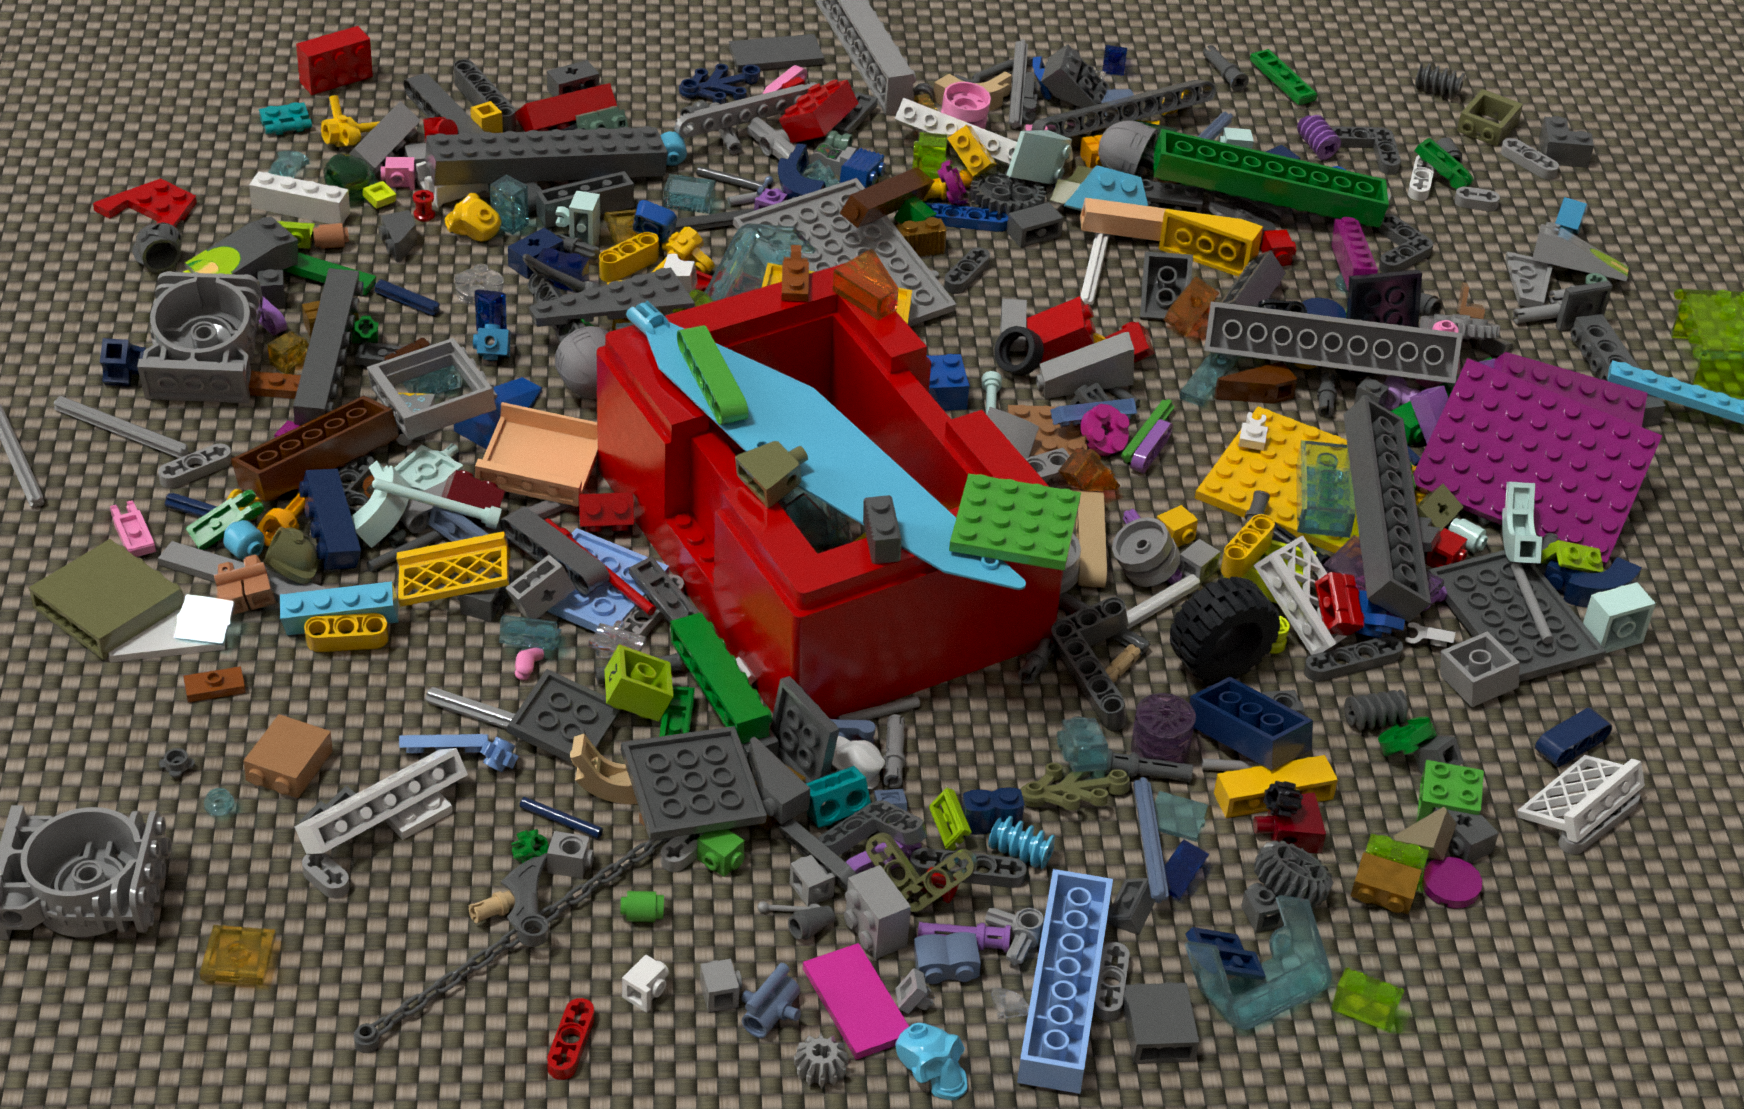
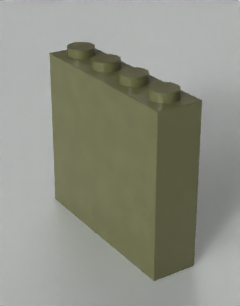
M111 539L29 587L32 605L36 611L103 660L109 657V652L176 610L184 609L183 591L177 583H172L160 571L152 569L141 558L135 557L124 546L118 545Z

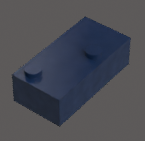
M1228 677L1190 696L1189 725L1270 770H1274L1312 750V719L1232 677Z

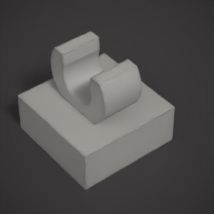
M915 968L895 988L898 1008L908 1014L915 1006L922 1010H927L933 1003V999L927 997L932 991L926 986L924 973Z

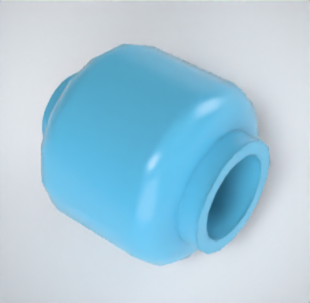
M670 131L660 135L668 152L666 165L675 166L682 163L687 156L684 138L677 132Z
M241 520L231 523L226 528L223 543L227 550L238 559L244 561L248 556L255 554L259 556L261 554L265 537L249 521Z

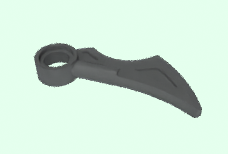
M529 254L523 255L524 262L536 275L559 282L579 293L588 288L602 286L590 281L582 282L545 265Z
M547 853L519 865L501 881V884L513 894L515 899L514 908L507 916V919L517 930L518 940L530 947L540 946L548 939V920L544 916L539 915L538 883L541 872L547 862ZM528 927H537L541 931L532 934L526 932L525 929H527Z

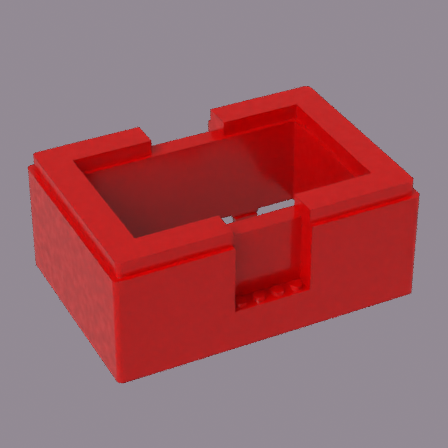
M844 263L810 273L808 302L781 301L782 282L665 315L669 322L684 329L705 325L715 343L813 387L955 517L958 514L968 473L982 474L999 479H1012L1029 484H1041L1049 487L983 410L951 419L929 394L931 360L926 356L927 346L854 263ZM635 325L617 329L605 335V346L599 347L596 351L598 471L614 493L633 492L634 521L664 563L669 566L672 574L678 575L684 580V591L697 609L702 612L706 620L712 622L716 635L724 640L730 655H734L735 658L740 657L746 662L757 678L752 683L753 687L758 691L772 713L774 712L780 679L788 676L803 688L804 692L819 705L820 709L829 719H837L839 715L879 706L1035 650L1042 638H1049L1052 640L1050 644L1053 643L1051 627L1057 621L1063 570L1003 560L1026 581L1024 589L1016 590L944 573L901 548L900 561L873 564L870 558L871 554L867 537L817 554L778 502L772 507L767 508L737 476L735 454L745 450L658 368L647 336Z

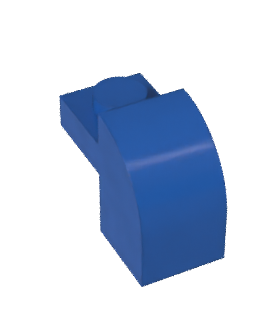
M1359 590L1361 612L1364 614V627L1356 631L1357 633L1381 638L1382 633L1391 634L1392 629L1403 630L1405 619L1386 615V609L1372 604L1367 599V592Z

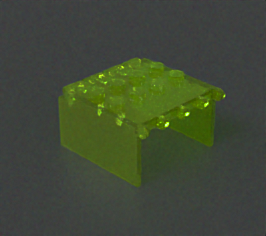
M1676 289L1673 293L1674 297L1681 300L1678 305L1671 338H1686L1689 343L1698 345V347L1692 350L1693 356L1700 358L1692 385H1699L1716 393L1721 392L1732 398L1744 399V291Z

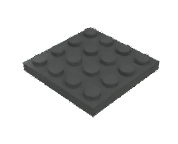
M735 726L621 742L620 750L650 841L766 823L767 814Z

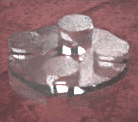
M477 264L474 268L455 275L456 296L467 304H473V301H481V305H487L499 300L503 295V277L497 271L489 269L486 264Z

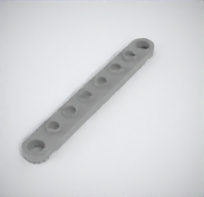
M810 82L807 85L793 86L696 110L694 113L683 114V116H680V119L677 118L678 121L675 122L674 130L681 137L688 138L751 122L756 117L763 119L785 113L788 107L797 103L796 100L809 92L808 89L817 83Z

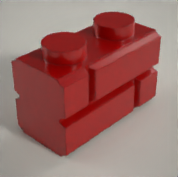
M1331 572L1315 581L1322 621L1330 634L1337 633V635L1348 636L1364 627V614L1361 612L1359 589L1356 587L1354 575H1342L1341 573Z

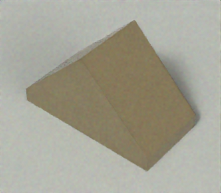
M1444 806L1393 837L1406 854L1443 861L1456 827V822Z

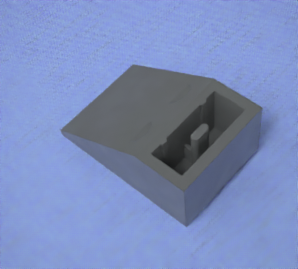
M1069 44L1048 58L1041 82L1055 97L1082 108L1101 104L1107 90H1111L1109 84L1102 80L1096 74L1094 68L1087 65L1079 52L1072 49Z

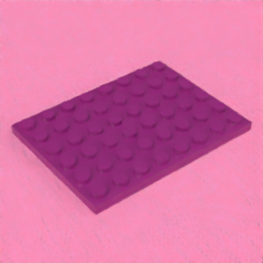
M1467 358L1413 473L1416 484L1415 490L1427 495L1444 483L1462 504L1463 510L1502 525V511L1505 508L1507 482L1535 483L1534 529L1536 535L1542 537L1543 541L1545 534L1553 533L1561 541L1600 549L1603 567H1606L1662 435Z

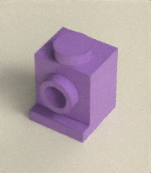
M765 188L762 194L755 198L754 211L786 201L787 194L778 188Z

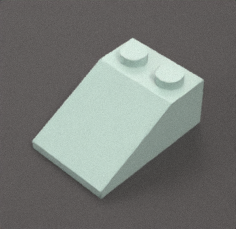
M1049 130L1021 131L1007 176L1047 184L1057 183V180L1061 179L1064 174L1063 165L1065 159L1071 153L1072 147L1070 144L1072 139Z

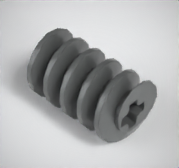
M1422 62L1416 76L1415 87L1420 89L1424 84V91L1427 92L1432 87L1433 94H1437L1440 90L1441 96H1446L1449 92V98L1453 99L1456 95H1459L1462 89L1465 73H1462L1457 78L1456 70L1451 75H1448V68H1445L1440 73V66L1437 65L1433 71L1431 70V63L1426 68H1423Z
M1401 689L1398 692L1396 690H1390L1388 693L1379 692L1377 695L1375 693H1370L1367 696L1358 695L1356 698L1350 696L1346 698L1344 704L1345 718L1350 726L1355 724L1358 731H1363L1365 723L1368 729H1374L1375 721L1379 728L1385 726L1386 720L1389 726H1395L1396 718L1403 725L1407 721V699Z

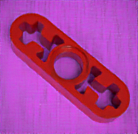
M573 999L565 1008L547 1056L548 1073L554 1079L566 1080L576 1072L594 1023V1006L587 999ZM579 1012H584L581 1014L579 1024L575 1023V1015H578ZM568 1034H575L580 1038L575 1043H566L562 1040ZM563 1054H566L567 1062H564L562 1066H558L562 1061Z

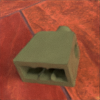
M772 441L735 456L737 476L767 508L772 507L800 484V465L808 460V455L802 446H798L788 452L779 441Z

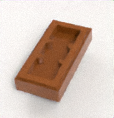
M241 666L183 676L188 702L246 693Z

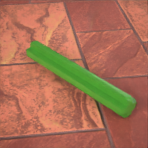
M1167 399L1160 402L1122 452L1121 457L1126 464L1131 463L1135 451L1159 419L1165 421L1174 410L1172 400Z

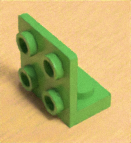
M1426 760L1420 781L1416 823L1432 814L1434 807L1442 808L1445 806L1447 810L1479 815L1482 804L1484 771Z

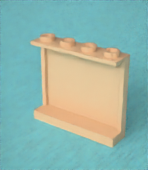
M502 402L501 417L483 460L478 459L476 462L475 478L481 481H491L497 484L498 488L507 492L578 507L579 494L584 493L598 456L597 422Z

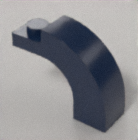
M797 144L793 153H790L789 158H780L778 163L781 190L787 194V200L826 188L825 181L803 177L809 164L807 147L804 144Z
M1617 557L1606 571L1585 573L1560 567L1557 561L1551 559L1544 576L1556 591L1564 594L1563 599L1566 603L1588 608L1591 595L1638 582L1642 567Z

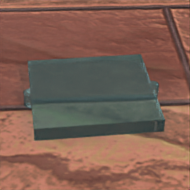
M186 595L182 611L177 615L179 622L174 636L175 639L224 646L228 627L232 626L230 620L235 605L234 601Z
M1159 791L1154 804L1158 831L1196 842L1201 827L1205 826L1206 821L1204 817L1208 804Z

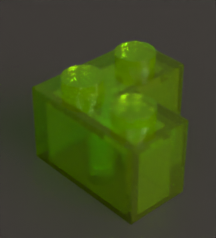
M920 132L919 141H914L912 169L918 167L930 178H940L938 170L942 168L941 163L945 162L948 134Z

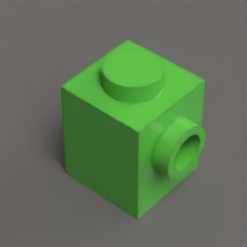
M728 829L705 832L697 839V859L704 863L708 869L716 871L723 877L733 869L739 868L744 861V840Z

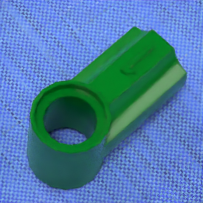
M361 316L360 320L355 321L354 330H352V343L361 344L362 341L378 343V322H374L371 316Z

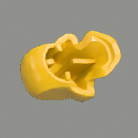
M469 193L460 203H456L454 210L445 217V226L449 232L467 235L473 240L480 242L492 239L500 230L502 222L500 215L485 201L481 200L476 193Z

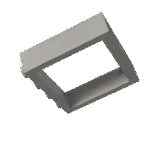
M454 338L367 367L371 389L383 405L393 409L395 421L408 440L496 410L495 399L497 394L494 391L493 384L487 382L484 372L477 369L474 359H469L465 348L460 347ZM453 365L473 392L412 413L392 385Z

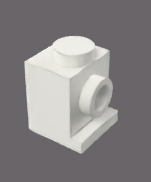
M645 955L622 977V998L647 1013L651 1009V1000L654 997H659L666 987L665 978L669 975L667 966L661 961H656Z

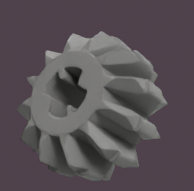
M820 1033L817 1039L808 1035L805 1043H799L796 1056H794V1066L797 1069L799 1079H806L808 1087L813 1083H818L822 1089L825 1083L835 1086L837 1079H843L846 1074L849 1058L847 1052H845L844 1043H836L834 1035L826 1039Z

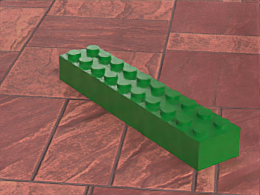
M1161 129L1154 150V177L1163 181L1170 180L1182 183L1185 186H1196L1208 191L1227 193L1230 196L1249 198L1252 201H1263L1272 203L1275 206H1286L1301 212L1316 213L1323 217L1330 216L1342 219V217H1352L1368 227L1375 226L1380 228L1389 206L1386 179L1165 129Z

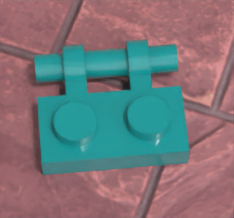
M304 102L268 106L259 109V117L266 134L275 133V135H281L286 131L296 130V132H302L306 128H312V121L309 119Z

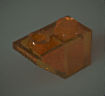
M1076 448L1058 470L1074 489L1090 492L1117 490L1120 487V484L1114 478L1115 474L1113 471L1103 465L1100 461V455L1092 449Z

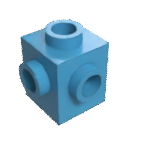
M485 324V328H478V334L473 336V349H477V354L483 356V360L498 361V357H510L511 332L508 329H500V325ZM490 340H495L493 345H488Z

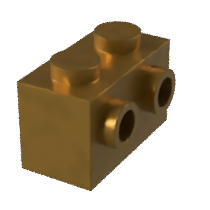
M1363 852L1350 896L1357 898L1363 903H1373L1386 907L1392 912L1408 914L1422 870Z

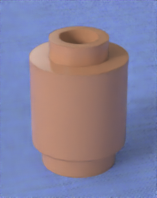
M342 223L323 224L313 228L315 247H321V249L345 247V242H349L348 228L343 227Z

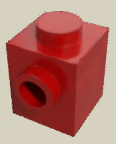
M1287 229L1264 231L1261 252L1263 254L1271 250L1281 266L1291 265L1292 258L1296 255V244L1291 240Z
M1444 528L1440 532L1441 536L1433 551L1427 552L1425 564L1436 568L1464 561L1468 554V551L1465 550L1468 539Z

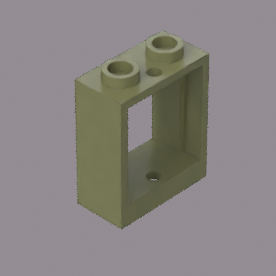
M1482 89L1461 112L1457 132L1498 147L1519 123L1523 104ZM1481 113L1483 115L1497 119L1501 122L1498 124L1493 121L1482 118L1480 116H1477L1476 114Z

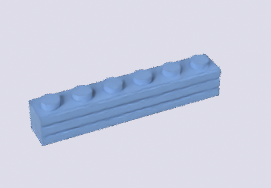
M1134 398L1066 405L1051 409L1050 412L1053 425H1060V427L1069 426L1070 423H1073V426L1080 425L1084 414L1099 404L1111 405L1131 419L1132 415L1137 414Z

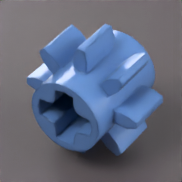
M497 736L494 742L486 740L480 753L486 756L483 763L500 772H503L505 766L513 769L519 757L513 753L516 746Z

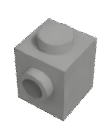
M731 959L714 960L700 964V986L708 1013L739 1007V989H742V978L739 970L734 971Z

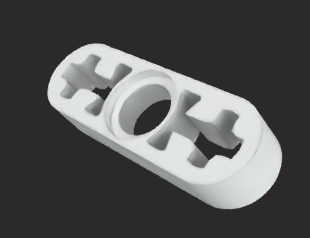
M1419 155L1415 159L1408 196L1416 201H1424L1429 196L1434 167L1428 162L1423 161Z

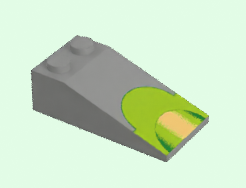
M1547 222L1546 225L1541 224L1532 260L1587 273H1598L1605 277L1627 281L1629 267L1567 230L1560 228L1559 224Z

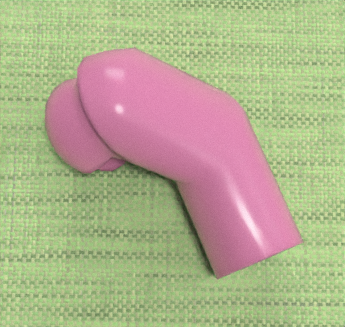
M541 647L526 649L517 654L515 660V676L517 679L523 681L529 679L534 669V662L544 658V651Z

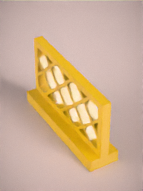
M505 532L397 552V562L399 565L398 602L400 607L508 586L511 552ZM481 567L486 568L481 574L475 573ZM454 572L459 574L453 580L448 578ZM495 572L502 575V577L489 579ZM426 578L433 579L426 585L421 584ZM467 578H470V579L473 580V581H471L470 583L461 584V583L464 582ZM441 583L446 585L442 589L435 590ZM413 589L419 590L415 594L407 595Z

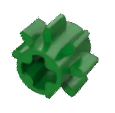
M538 829L517 833L519 840L511 843L513 858L523 864L534 857L547 853L549 848L547 838L538 834Z

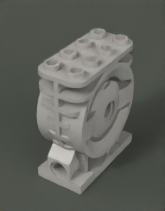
M173 271L161 273L158 276V286L155 290L156 299L153 301L150 314V333L153 345L144 350L143 359L138 361V371L145 399L249 403L250 361L255 352V337L259 329L263 305L259 280L248 274L234 275Z
M11 805L0 841V940H9L12 930H31L40 923H43L54 932L72 937L96 936L117 928L120 933H127L131 921H134L139 933H146L148 927L153 926L154 923L153 907L154 903L159 902L160 899L159 883L160 879L165 878L166 856H170L172 848L171 839L166 837L165 817H161L159 811H151L147 823H144L140 811H132L130 818H128L123 813L101 807L74 809L55 817L27 816L23 805Z

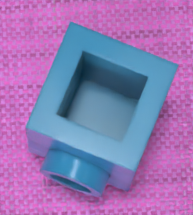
M1564 197L1555 223L1572 234H1579L1588 209L1587 204Z

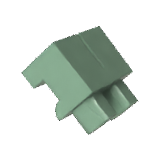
M617 106L575 116L578 129H619L621 127H628L625 110H619Z

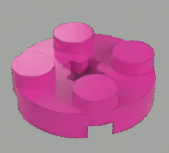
M1099 404L1084 414L1081 421L1082 436L1086 435L1089 441L1088 447L1098 455L1109 456L1120 452L1128 442L1129 418L1111 405ZM1104 425L1108 429L1107 435H1105V430L1102 429V426Z

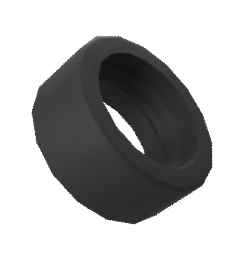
M1021 326L1009 327L1003 331L998 337L994 348L995 360L999 367L1009 373L1021 376L1030 374L1037 369L1044 354L1043 342L1040 336L1034 331ZM1019 337H1025L1029 343L1028 354L1020 364L1013 365L1009 357L1010 348Z

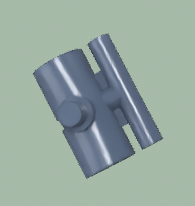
M780 963L758 991L753 993L746 990L742 995L741 999L742 1002L746 1003L745 1008L747 1010V1013L742 1017V1024L746 1031L755 1037L764 1038L779 1019L798 1021L801 1011L791 1005L800 994V988L795 980L787 976L790 969L785 963Z

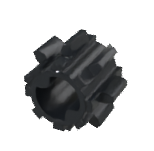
M1275 781V784H1270V787L1264 792L1265 799H1263V803L1267 805L1266 808L1271 810L1270 814L1288 818L1291 817V814H1297L1296 811L1302 807L1303 795L1299 793V789H1296V784L1287 781Z

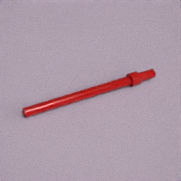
M549 518L545 519L547 523H549L551 526L556 528L566 537L571 539L585 551L590 553L581 544H579L576 540L573 539V534H571L567 529L560 528ZM605 565L610 577L608 582L649 616L653 615L656 607Z

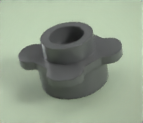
M181 748L168 750L164 755V759L159 761V767L166 769L173 778L180 777L187 769H192L195 766L194 759L188 758L187 752Z

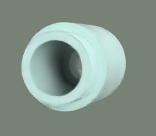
M1455 518L1448 530L1468 539L1465 549L1472 553L1478 550L1482 551L1487 544L1486 530L1464 518L1461 520Z

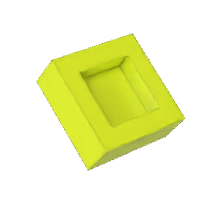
M384 181L363 188V196L376 209L396 201V193Z

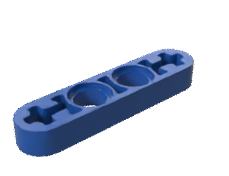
M925 203L937 213L934 218H941L943 224L947 227L995 232L1007 230L1008 216L1004 212L999 215L998 211L989 212L987 208Z

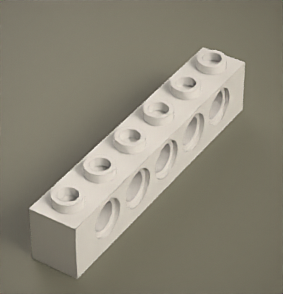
M903 98L895 120L900 125L951 144L947 139L949 136L965 125L972 126L995 162L1007 167L1010 166L1017 144L1016 141L906 98Z
M457 748L438 750L296 825L295 829L306 854L324 853L468 774Z

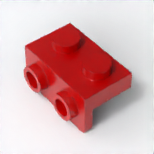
M633 492L579 494L580 527H585V532H601V526H612V531H628V525H634Z

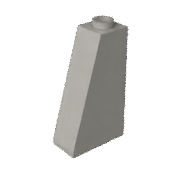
M1129 332L1118 334L1041 363L1040 374L1036 375L1038 390L1042 389L1045 399L1073 395L1078 388L1085 384L1089 387L1098 383L1103 390L1133 385L1134 347Z

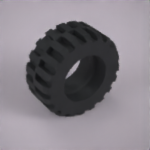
M1241 577L1220 578L1218 582H1210L1202 590L1195 591L1192 594L1193 597L1181 605L1182 609L1180 612H1176L1174 616L1175 623L1171 624L1170 645L1172 650L1195 678L1208 683H1218L1228 677L1237 679L1239 675L1250 672L1254 665L1258 666L1263 661L1262 658L1265 654L1270 653L1272 644L1276 643L1278 631H1280L1278 610L1256 584L1249 579Z

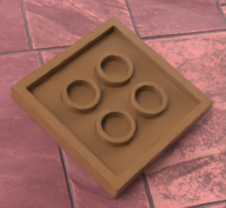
M1008 405L1007 413L1039 426L1029 457L1064 448L1077 465H1087L1086 435L1082 436L1081 424L1073 426V423H1070L1066 427L1053 425L1050 412L1051 409L1056 408L1053 406Z

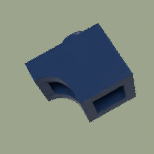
M103 338L100 364L103 370L102 382L104 385L131 386L132 374L139 375L138 361L143 359L146 347L133 345L127 339Z

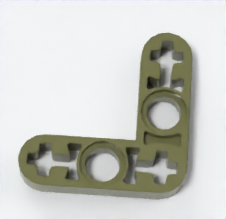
M878 833L872 836L866 844V852L875 867L881 865L910 904L911 912L922 910L975 872L978 865L977 858L971 851L961 849L920 877L896 841L889 834ZM877 842H884L887 847H885L884 852L878 853L875 850V847L878 845ZM894 854L896 858L885 865L883 861ZM966 858L969 862L966 865V869L961 868L952 874L949 869L958 864L959 859L964 860ZM894 864H899L905 869L906 875L903 880H897L892 876L891 868ZM934 873H941L945 876L946 886L944 888H937L933 885L932 875ZM925 887L928 892L919 898V902H912L910 900V897L913 895L912 892L917 893Z

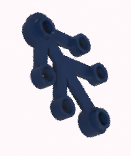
M717 64L715 71L709 79L708 71L704 68H698L695 70V75L692 79H684L681 82L679 93L685 98L691 99L696 96L713 99V103L717 102L720 104L726 103L725 93L733 94L735 100L747 98V90L744 87L730 85L739 82H745L750 85L756 84L760 79V68L756 65H746L742 69V74L726 77L728 76V66L726 64Z

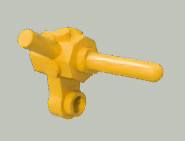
M338 95L329 97L334 119L322 121L321 134L326 144H336V147L352 146L361 141V133L370 132L380 121L357 124L352 117L342 115Z
M684 227L679 233L675 232L671 235L668 242L662 244V249L667 251V255L678 254L680 260L694 261L696 270L709 274L715 268L711 258L700 250L704 245L703 239L691 227ZM666 258L652 272L664 268Z

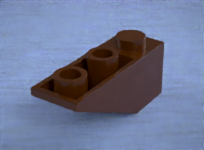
M1281 361L1217 378L1214 398L1217 400L1273 404L1294 398L1297 378Z

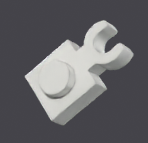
M1252 412L1247 414L1246 423H1242L1238 446L1264 451L1268 429L1265 426L1266 415L1262 414L1260 420H1255L1252 418Z

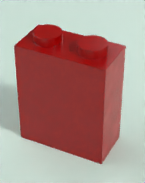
M1080 296L1026 318L1027 328L1037 333L1043 342L1044 354L1041 363L1094 344L1093 334L1096 333V329L1091 320L1094 314L1089 304L1085 305Z

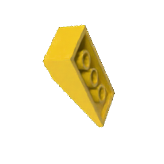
M1166 209L1163 216L1159 250L1167 253L1193 255L1194 262L1239 277L1250 260L1258 256L1263 226L1238 218Z

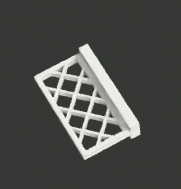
M1303 535L1254 565L1311 655L1324 652L1347 637L1337 635V633L1330 634L1322 621L1318 598L1310 595V587L1316 589L1315 580L1310 578V571H1314L1318 579L1326 575L1327 572ZM1296 545L1304 554V559L1296 556ZM1282 558L1288 560V567ZM1295 563L1303 566V575L1295 572ZM1297 581L1303 583V590L1301 589ZM1312 604L1318 606L1317 612L1312 606Z
M1584 755L1517 810L1518 818L1564 830L1567 833L1568 840L1578 843L1645 786L1642 763L1639 760L1630 759L1626 764L1622 765ZM1587 766L1593 767L1592 769L1583 770ZM1598 776L1601 777V778H1596V779H1591V780H1586V781L1584 780V779L1593 778V777H1598ZM1580 780V782L1566 784L1567 782ZM1584 790V792H1580V793H1574V794H1569V795L1567 794V793H1570V792H1576V791ZM1563 794V796L1549 798L1550 796ZM1567 804V806H1563V807L1552 808V809L1550 808V807H1554V806H1559V805ZM1543 808H1546V809H1547V810L1536 811V812L1533 811V810L1543 809ZM1564 816V820L1556 817Z

